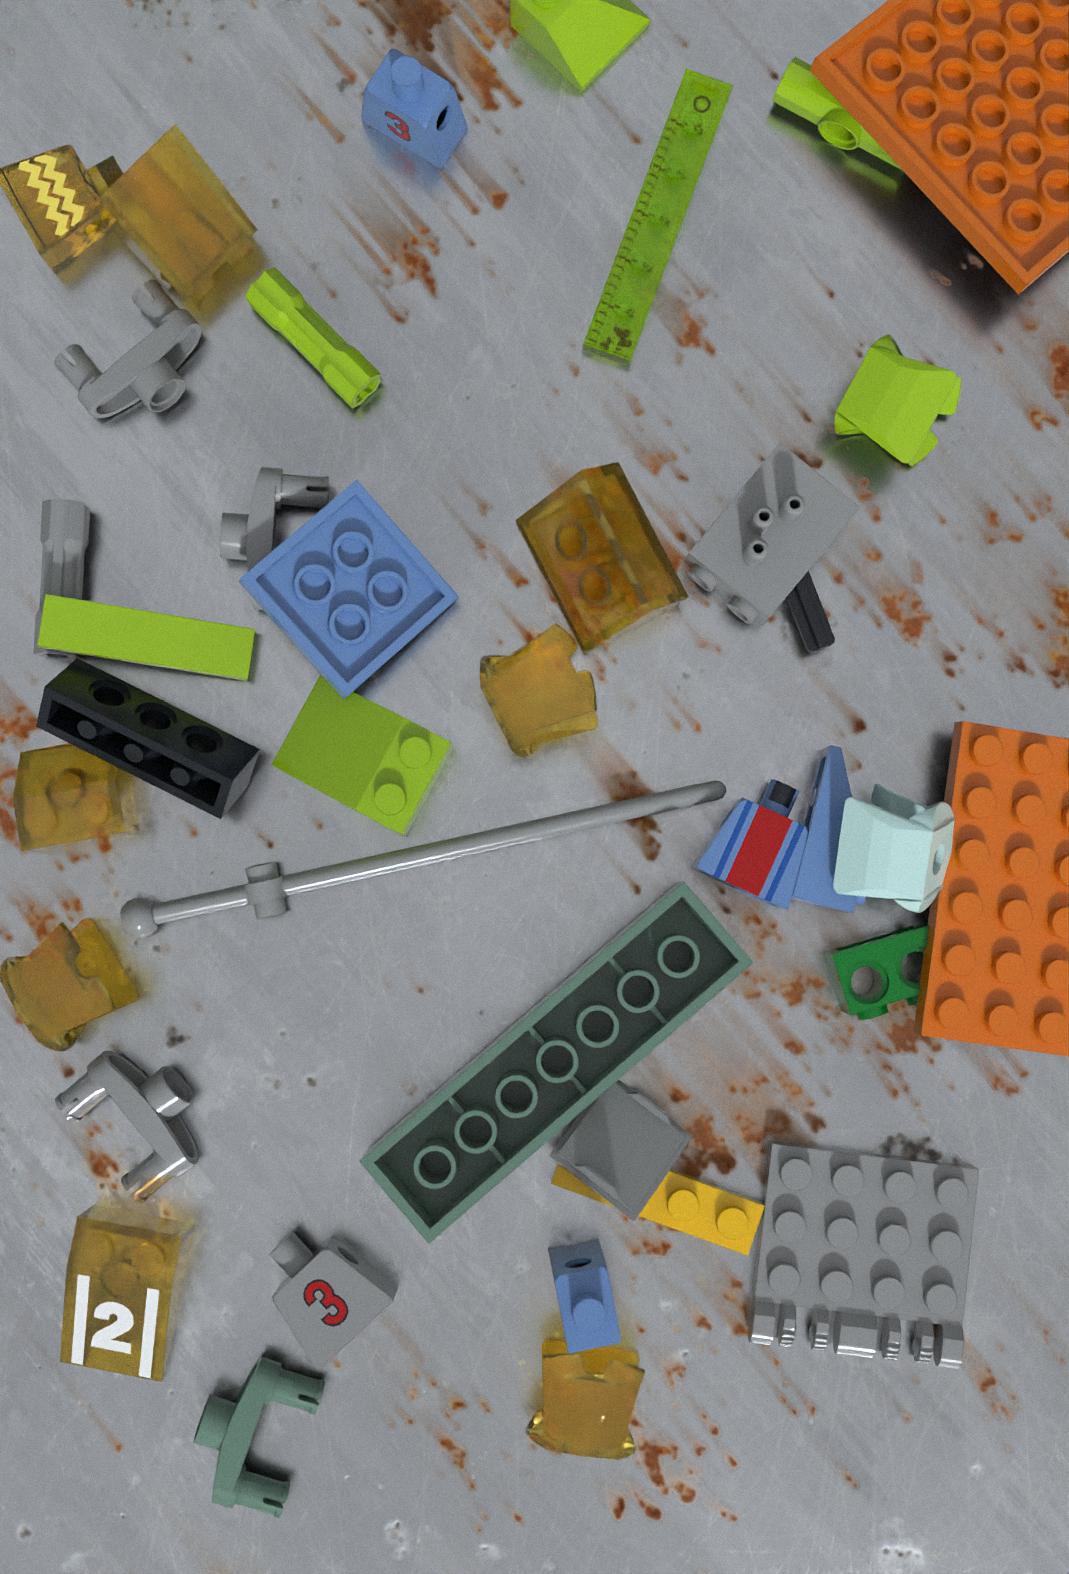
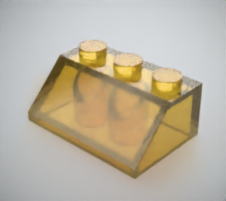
M619 462L579 471L516 519L584 654L649 623L689 598Z

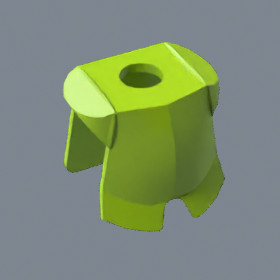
M887 334L870 346L835 413V433L837 435L864 433L900 462L907 463L913 467L925 458L938 443V438L930 430L938 414L953 415L955 413L960 396L962 378L957 377L956 373L952 370L904 357L892 335Z

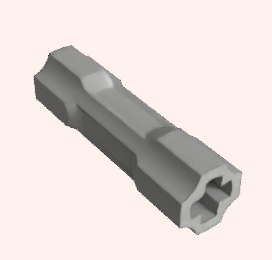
M54 499L42 502L40 540L43 545L40 606L35 619L33 654H37L40 657L82 658L81 654L38 648L37 646L45 594L82 600L84 557L89 541L90 507H87L82 502Z

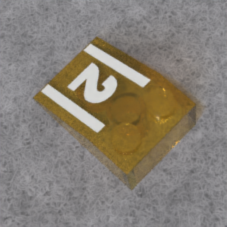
M96 1204L77 1216L66 1269L60 1362L154 1381H163L195 1224Z

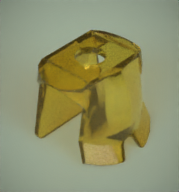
M556 623L509 656L487 655L480 659V688L510 749L522 758L530 757L539 743L594 730L599 723L595 713L597 704L592 674L587 670L575 671L569 657L578 648V644L565 629Z
M92 918L83 919L71 931L63 922L60 923L28 956L8 957L3 961L0 968L1 983L16 1013L36 1040L54 1051L63 1052L69 1050L78 1041L89 1021L136 1002L140 997L139 990Z
M545 1340L542 1343L543 1404L529 1421L525 1430L527 1436L544 1449L582 1457L619 1460L634 1454L637 1447L628 1425L645 1374V1370L638 1367V1354L633 1351L606 1347L568 1354L566 1341Z

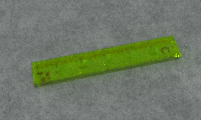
M689 69L685 70L585 337L583 350L630 366L726 109L733 85Z

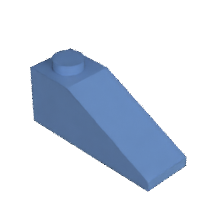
M830 745L822 749L803 822V825L808 827L809 831L792 899L841 912L854 913L855 905H862L866 896L838 894L833 888L844 803L847 798L852 797L841 747Z

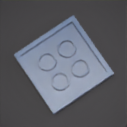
M355 480L239 580L243 588L343 700L459 598L358 480Z

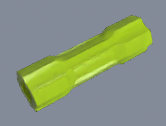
M276 267L265 270L257 280L251 283L244 296L248 300V304L274 330L279 331L323 375L326 383L351 408L361 405L376 391L382 381L381 373L355 347L349 345L304 300L302 294Z

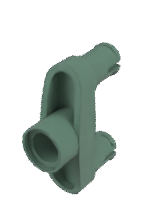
M260 1357L248 1374L235 1402L209 1394L193 1443L219 1451L211 1503L231 1509L234 1507V1504H238L280 1518L283 1511L282 1504L286 1502L290 1482H282L245 1471L246 1465L243 1463L263 1405H268L271 1400L315 1415L319 1406L317 1401L318 1399L321 1400L325 1380H317L281 1369V1362Z

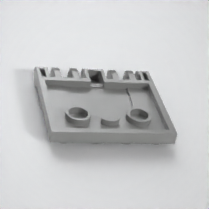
M769 1140L762 1200L765 1207L760 1219L748 1324L749 1343L772 1344L776 1317L775 1304H781L778 1325L779 1346L789 1348L793 1346L796 1337V1306L813 1308L809 1329V1342L813 1351L824 1352L827 1346L829 1330V1311H836L833 1333V1349L836 1354L873 1358L878 1332L877 1317H883L882 1356L885 1360L896 1361L901 1346L900 1320L916 1321L912 1345L915 1363L929 1365L934 1342L935 1365L959 1369L962 1363L964 1348L963 1319L979 1169L971 1165ZM933 1324H936L935 1340H934Z

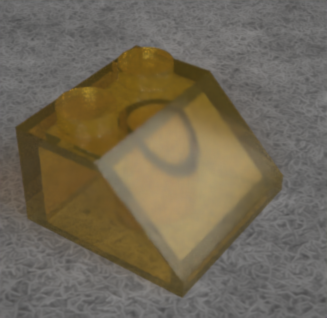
M70 743L20 752L13 805L21 851L41 853L140 834L130 773Z

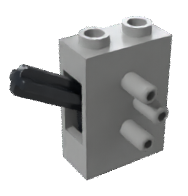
M779 443L690 550L684 562L691 568L688 571V575L703 589L711 592L715 588L730 600L727 604L728 608L748 624L755 620L763 626L786 598L806 650L808 652H816L825 649L835 642V637L809 569L859 510L860 506L783 444Z

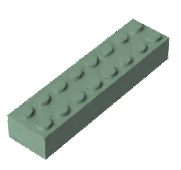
M684 881L678 882L372 1145L359 1162L425 1241L430 1244L754 962Z

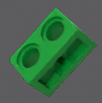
M918 923L824 951L823 954L841 1011L849 1015L857 1014L858 1020H867L888 1013L887 1004L906 999L908 1005H917L918 995H920L921 988H919L921 973L916 978L908 980L902 973L901 965L905 956L914 951L920 955L923 962L924 948L927 947L930 925ZM867 966L874 976L873 986L867 993L857 995L851 985L852 976L857 969Z

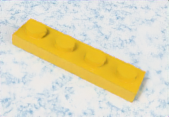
M557 1163L551 1179L552 1185L613 1206ZM670 1169L638 1216L748 1256L765 1205L761 1201Z

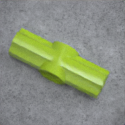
M794 57L784 72L772 101L818 125V131L821 136L832 145L846 150L859 147L901 169L809 70L811 65Z

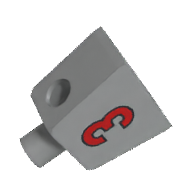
M292 1232L269 1254L289 1276L273 1294V1302L309 1360L318 1371L393 1302L398 1289L393 1282L334 1237L329 1238L312 1254Z

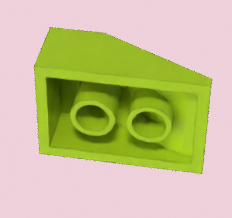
M319 676L271 765L398 834L407 837L454 750V746L450 741L354 692L343 700L326 679Z

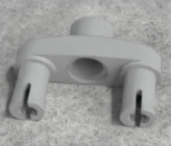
M151 279L143 283L154 298L153 301H150L139 287L132 296L133 303L142 310L156 329L125 353L104 373H101L86 355L84 349L78 344H72L65 348L76 362L75 366L61 352L55 358L54 364L56 368L65 375L79 392V402L95 418L110 417L140 400L150 411L161 412L174 405L185 391V381L176 370L196 347L201 337L202 329L188 310L179 309L157 280Z
M261 467L255 483L249 514L222 513L220 558L247 560L248 571L274 550L276 509H281V504L324 508L328 501L329 476L316 477L283 474V469ZM252 598L253 608L263 610Z
M108 1050L103 1051L88 1064L87 1073L55 1098V1103L60 1111L76 1099L79 1100L76 1105L64 1114L69 1121L76 1123L106 1096H110L153 1148L154 1152L121 1178L122 1185L126 1191L141 1179L145 1180V1183L130 1195L136 1202H145L151 1194L170 1178L182 1176L197 1164L198 1152L185 1123L179 1116V1113L193 1102V1093L183 1077L168 1066H162L148 1078L141 1070L121 1055Z

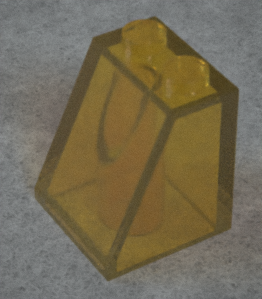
M176 124L90 206L179 302L186 301L190 296L196 302L202 299L218 283V280L212 274L227 261L234 267L253 249L254 245L248 239L258 230Z

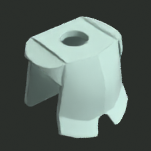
M880 784L874 785L871 803L856 797L847 798L844 803L833 881L834 891L843 895L894 899L899 905L909 911L923 912L935 900L939 891L943 889L942 884L953 843L955 817L951 807L943 801L927 807L895 794Z

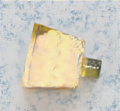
M64 145L0 168V185L38 253L54 273L61 270L114 228L117 222L103 198L129 184L113 155L86 169L72 145Z

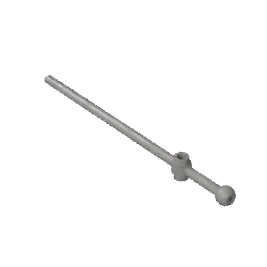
M720 781L694 784L288 875H278L276 861L245 868L248 883L157 904L146 898H133L122 906L120 913L121 922L126 934L135 938H145L152 935L157 930L159 924L247 904L254 905L256 919L270 917L287 912L284 897L288 895L694 806L723 798L726 794V787Z

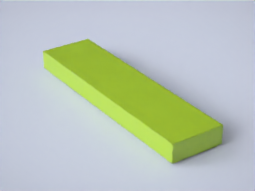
M45 594L37 646L38 648L247 681L255 629Z

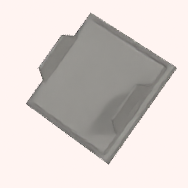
M618 1080L579 1114L549 1157L631 1220L635 1221L693 1136L669 1119L665 1111L641 1093L633 1092Z

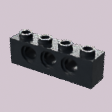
M76 658L44 687L36 727L219 819L226 814L247 789L260 751L259 748L79 658Z

